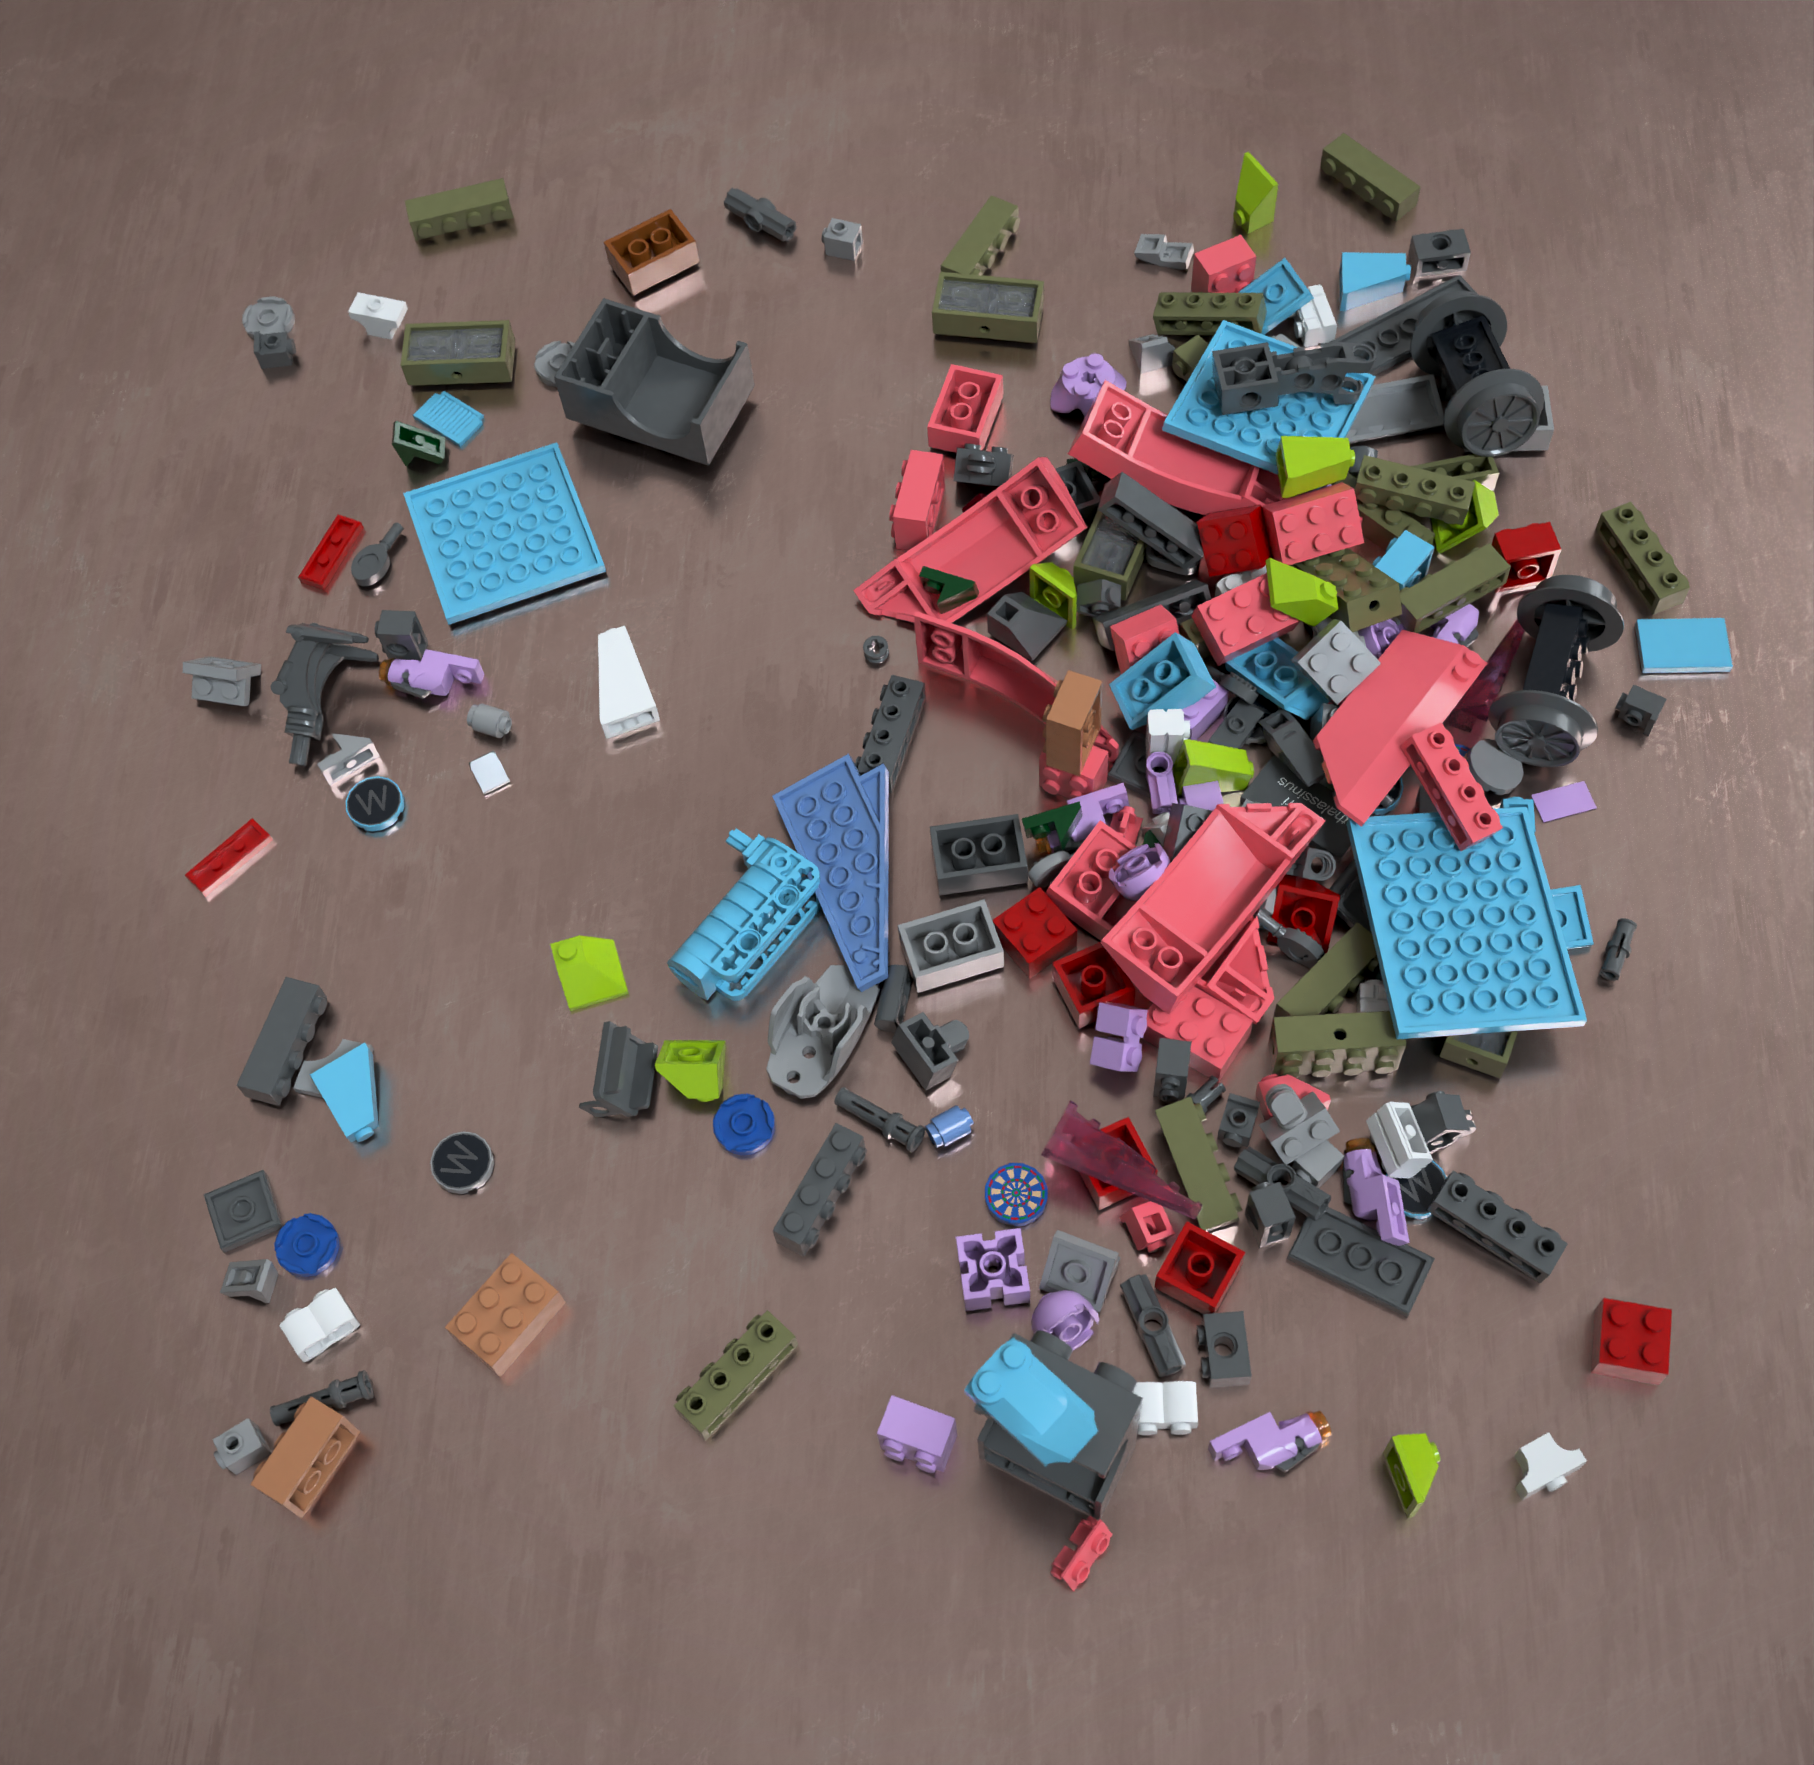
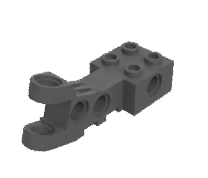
M1268 342L1212 351L1213 379L1222 415L1278 406L1279 395L1298 392L1332 394L1335 404H1354L1362 393L1363 384L1360 380L1357 381L1351 377H1345L1346 373L1369 372L1375 362L1376 353L1374 349L1366 344L1343 342L1323 343L1321 348L1305 350L1304 347L1293 348V353L1277 355L1276 351H1270ZM1355 356H1361L1367 361L1359 360ZM1342 387L1350 388L1354 392H1348L1344 390Z
M1172 803L1163 843V849L1170 862L1173 861L1212 813L1211 810ZM1306 847L1286 874L1310 880L1324 881L1334 874L1336 862L1329 852ZM1316 857L1322 861V868L1318 873H1314L1311 868L1312 860Z

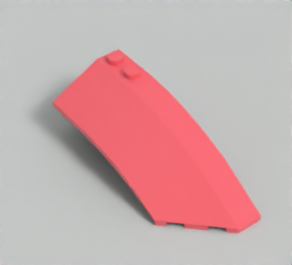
M1106 380L1098 391L1068 452L1070 456L1111 479L1124 472L1169 505L1202 515L1255 505L1264 506L1288 499L1282 498L1279 476L1277 474L1162 431L1163 423L1168 414L1151 407Z
M1038 457L978 503L924 541L894 559L853 591L869 614L914 622V614L918 611L953 623L1029 571L1033 564H1038L1084 531L1087 526L1062 478L1047 457ZM925 566L975 581L979 590L978 597L941 614L937 606L940 594L931 593L924 588L919 577L922 567Z
M918 611L915 612L914 624L918 663L970 680L990 689L1019 705L1043 722V715L1047 705H1053L1055 700L1054 690L1058 682L1018 653L988 637ZM1101 725L1094 746L1108 751V761L1114 763L1119 755V744Z
M1402 629L1378 660L1381 664L1349 694L1313 740L1316 750H1320L1324 761L1321 765L1328 784H1333L1336 796L1333 799L1337 809L1361 827L1410 766L1400 745L1412 735L1439 722L1443 723L1488 664L1476 652L1461 644Z
M1271 803L1247 804L1246 807H1230L1229 804H1217L1216 808L1168 865L1164 873L1102 939L1101 944L1139 991L1169 1015L1261 907L1326 820L1302 803H1289L1288 806L1272 807Z
M1100 820L1048 887L1046 894L1064 915L1102 941L1137 902L1123 897L1109 879L1111 867L1115 872L1120 866L1117 860L1137 846ZM1252 916L1220 957L1196 983L1195 987L1253 1020L1254 1024H1257L1274 1001L1272 987L1269 985L1264 946L1261 945L1258 931L1260 928L1258 917L1253 918L1254 916Z

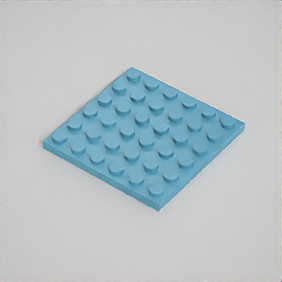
M1223 320L1166 417L1162 431L1278 475L1275 455L1281 436L1346 438L1373 386L1376 376L1368 373H1346L1345 377H1351L1357 381L1360 380L1363 384L1362 393L1354 404H1335L1332 394L1298 392L1279 395L1278 406L1222 415L1213 379L1212 351L1266 342L1269 344L1270 351H1276L1277 355L1293 353V348H1298ZM1342 387L1344 390L1348 392H1354L1350 388Z
M557 442L403 493L448 625L606 572L604 562Z

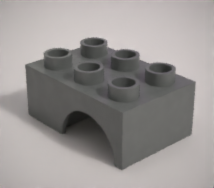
M605 298L602 299L554 376L566 419L708 466L755 386L747 343L737 341L736 352L729 358H708L689 350L679 343L668 332L661 316Z
M1036 1330L1030 1341L1013 1333L1011 1338L1014 1337L1017 1341L1027 1345L1031 1354L1094 1411V1420L1098 1432L1070 1463L1054 1462L1045 1467L976 1404L974 1412L988 1417L977 1438L979 1458L1099 1520L1102 1518L1135 1450L1143 1400L1142 1397L1132 1393L1137 1381L1124 1370L1109 1363L1099 1362L1093 1373L1069 1361L1073 1349L1060 1338L1045 1331Z

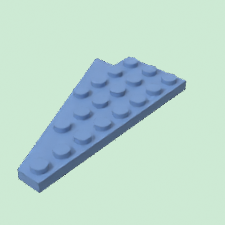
M847 754L772 797L797 853L815 864L819 869L820 883L815 894L855 984L863 992L888 978L889 771L884 764H881L860 776L852 757ZM812 872L807 874L810 881L812 880Z

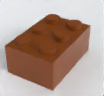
M671 209L604 241L608 263L633 296L700 262L696 241Z

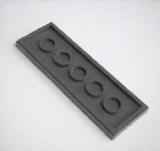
M1458 275L1331 342L1361 343L1374 349L1376 359L1371 370L1367 373L1375 376L1412 356L1410 351L1411 337L1419 315L1428 304L1450 292L1471 291L1476 293V291L1461 275ZM1355 356L1359 360L1367 361L1361 356Z

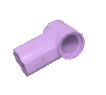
M1154 752L1146 760L1145 777L1149 786L1153 814L1159 815L1164 812H1169L1170 814L1172 803L1178 804L1172 771L1173 761L1164 752ZM1159 766L1163 767L1166 771L1157 773L1152 769Z

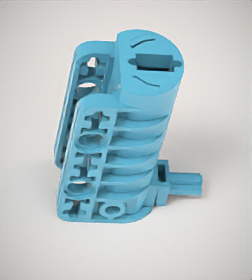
M736 828L729 832L726 843L742 853L748 870L667 962L668 967L679 981L705 1000H708L715 991H718L732 1001L744 999L822 908L816 896V902L809 901L806 904V914L801 909L806 901L815 894L820 883V872L815 864L774 838L767 837L765 839L758 834L753 840ZM809 872H812V873H811V875H812V880H811V881L809 880L808 877L805 876V875H807ZM795 914L800 916V921L797 924L787 925ZM783 930L784 932H782V934H781V935L779 936V938H778V940H779V945H778V946L775 945V944L771 945L770 948L767 950L768 956H769V957H767V956L765 955L764 951L768 948V946L770 945V943H771L774 939H776V937H777V936L780 934V932ZM758 958L763 960V964L758 969H749ZM745 974L746 976L740 982L742 989L731 991L730 983H738Z

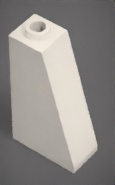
M626 627L612 628L599 634L600 723L606 739L660 721L654 699Z

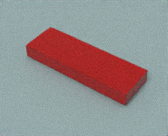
M338 514L298 576L300 582L325 590L364 528L362 523Z
M252 818L188 871L185 877L206 897L273 841V839Z

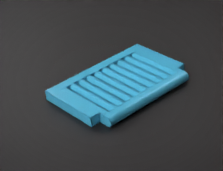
M443 391L440 395L435 393L413 414V417L461 447L483 425L481 420L484 418V415L446 391Z

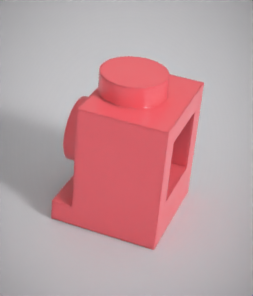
M1159 1198L1133 1207L1120 1217L1122 1223H1126L1138 1251L1147 1248L1149 1253L1156 1252L1166 1247L1165 1241L1175 1234Z

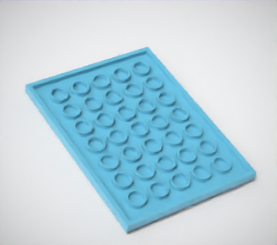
M1527 807L1494 809L1500 818L1503 829L1462 852L1459 850L1438 812L1370 816L1362 827L1352 819H1348L1346 825L1396 1039L1581 1027L1587 1022Z

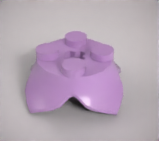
M1094 353L1086 357L1077 358L1065 364L1061 370L1060 378L1051 392V410L1060 413H1070L1075 409H1080L1086 417L1105 380L1122 390L1126 389V380L1107 361H1104L1100 354Z

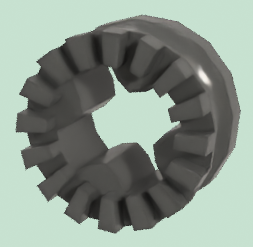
M871 636L865 640L863 644L865 658L872 663L885 661L889 655L886 639L881 636ZM877 645L880 648V653L874 654L872 646Z

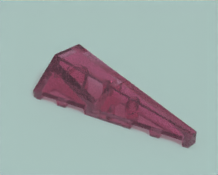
M1518 619L1488 659V664L1453 709L1449 726L1471 733L1476 719L1487 722L1491 704L1496 700L1499 691L1503 687L1525 633Z
M1071 1100L1069 1101L1047 1140L1041 1156L1192 1219L1197 1217L1203 1204L1199 1201L1195 1203L1178 1193L1179 1185L1174 1181L1169 1185L1155 1174L1157 1168L1120 1138L1115 1139L1099 1129L1101 1123L1095 1118L1090 1121L1085 1119L1076 1111L1078 1105Z

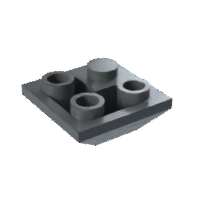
M1023 592L1004 595L987 613L988 633L1031 661L1039 655L1067 624V620Z

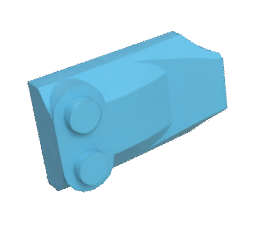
M1279 638L1225 663L1227 671L1233 672L1240 678L1248 681L1249 684L1258 688L1256 690L1258 693L1282 709L1305 720L1313 716L1323 703L1329 704V701L1291 661L1299 652Z
M1014 1337L1000 1346L975 1373L964 1389L965 1394L1045 1467L1054 1462L1070 1463L1098 1432L1094 1420V1411L1031 1354L1027 1345L1017 1341Z

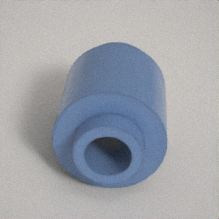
M955 1105L930 1119V1123L925 1125V1129L936 1148L942 1145L946 1147L970 1134V1126L974 1122L966 1108L960 1109Z

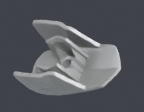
M830 965L816 983H813L806 976L802 980L792 983L778 1000L770 1015L768 1044L771 1048V1054L766 1071L772 1084L782 1088L788 1094L795 1095L801 1099L816 1097L825 1089L841 1070L857 1044L879 994L878 986L874 985L861 992L857 988L848 966ZM807 1053H811L814 1055V1057L808 1059L805 1058L804 1055ZM796 1074L799 1075L797 1083L788 1082L789 1079L795 1078Z

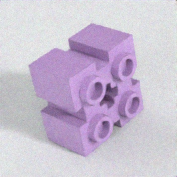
M1021 1228L995 1231V1239L983 1241L982 1233L956 1237L960 1273H968L961 1274L966 1311L992 1308V1299L1003 1298L1004 1306L1030 1302L1026 1266H1020L1025 1265ZM996 1266L997 1272L990 1273L989 1267Z

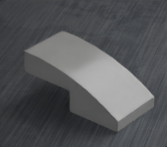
M1141 234L1134 254L1135 257L1155 265L1187 270L1194 248L1192 243L1167 242L1166 235Z

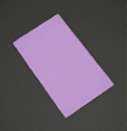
M1585 781L1531 795L1543 822L1597 808Z

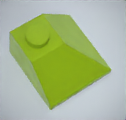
M1249 151L1244 153L1233 213L1236 224L1242 226L1248 234L1274 221L1278 183Z
M1473 480L1475 486L1463 525L1448 524L1442 520L1431 518L1438 553L1442 554L1481 532L1498 517L1499 513L1493 491Z
M1272 558L1266 560L1272 608L1313 627L1339 609L1335 585Z
M1052 562L1033 564L1030 567V597L1067 620L1066 626L1073 630L1076 627L1077 604L1074 578L1068 570L1059 568Z
M579 935L550 944L570 1011L629 994L614 940Z
M665 1040L656 1060L655 1070L688 1099H697L701 1102L719 1099L723 1088L726 1041Z
M1426 1433L1393 1436L1383 1451L1407 1518L1414 1517L1424 1503L1439 1467L1437 1463L1440 1462L1439 1451L1434 1442H1429Z

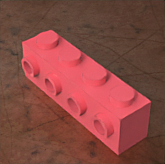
M1442 722L1412 735L1400 745L1461 852L1490 838L1503 829L1497 812L1489 805L1484 796L1482 786L1474 779L1469 770L1467 760L1459 753L1454 744L1452 734L1445 729Z

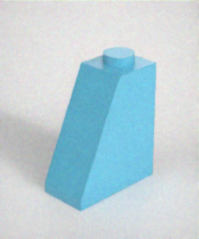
M1342 252L1339 267L1340 311H1347L1403 292L1405 281L1410 280L1411 265L1406 264V253Z
M363 1043L310 1074L340 1128L351 1143L355 1140L357 1142L366 1140L374 1134L373 1130L379 1127L373 1054L366 1043Z

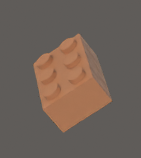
M1068 670L1064 680L1057 682L1054 690L1055 700L1053 705L1048 704L1043 715V722H1046L1043 731V737L1046 738L1043 753H1046L1047 766L1077 776L1081 775L1101 729L1103 681Z
M511 1253L445 1326V1329L457 1342L496 1375L501 1377L566 1302L557 1289Z
M311 1396L307 1403H303L297 1409L294 1421L287 1432H283L277 1438L274 1450L267 1461H263L257 1467L253 1475L254 1479L250 1485L302 1519L361 1431L343 1415Z

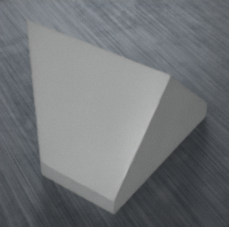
M1150 334L1128 340L1140 373L1172 366L1173 351L1176 348L1168 343L1167 337H1158V335Z

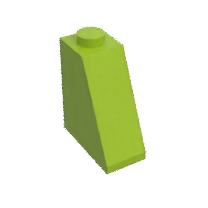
M1281 436L1275 457L1282 498H1289L1346 479L1349 467H1353L1355 462V452L1350 449L1349 438Z
M1191 739L1183 741L1172 768L1178 796L1182 795L1183 786L1218 781L1221 792L1246 790L1250 779L1254 776V766L1252 761L1248 760L1246 750Z

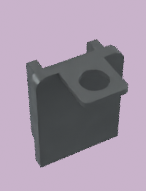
M611 1021L604 1022L593 1087V1095L596 1100L582 1102L579 1108L595 1117L617 1114L632 1117L636 1116L639 1110L647 1109L650 1106L658 1045L653 1042L646 1043L632 1035L631 1029L627 1026L619 1027ZM592 1107H602L607 1110H597Z

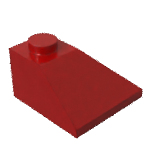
M1286 874L1279 882L1272 918L1285 928H1299L1301 932H1305L1306 935L1311 936L1312 939L1317 941L1322 946L1324 952L1327 953L1340 895L1313 880ZM1269 932L1267 941L1277 943L1278 938L1272 936V933Z

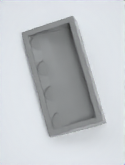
M1430 374L1373 385L1346 438H1349V443L1443 427L1444 414L1434 375Z

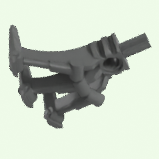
M317 623L291 624L288 626L286 633H290L296 642L288 659L284 661L276 680L271 683V691L274 694L280 695V702L288 710L284 733L293 737L289 759L290 764L306 766L310 740L320 741L324 721L321 711V694L332 670L344 659L377 662L379 660L378 654L373 651L344 645L368 643L369 638L367 636L318 625Z

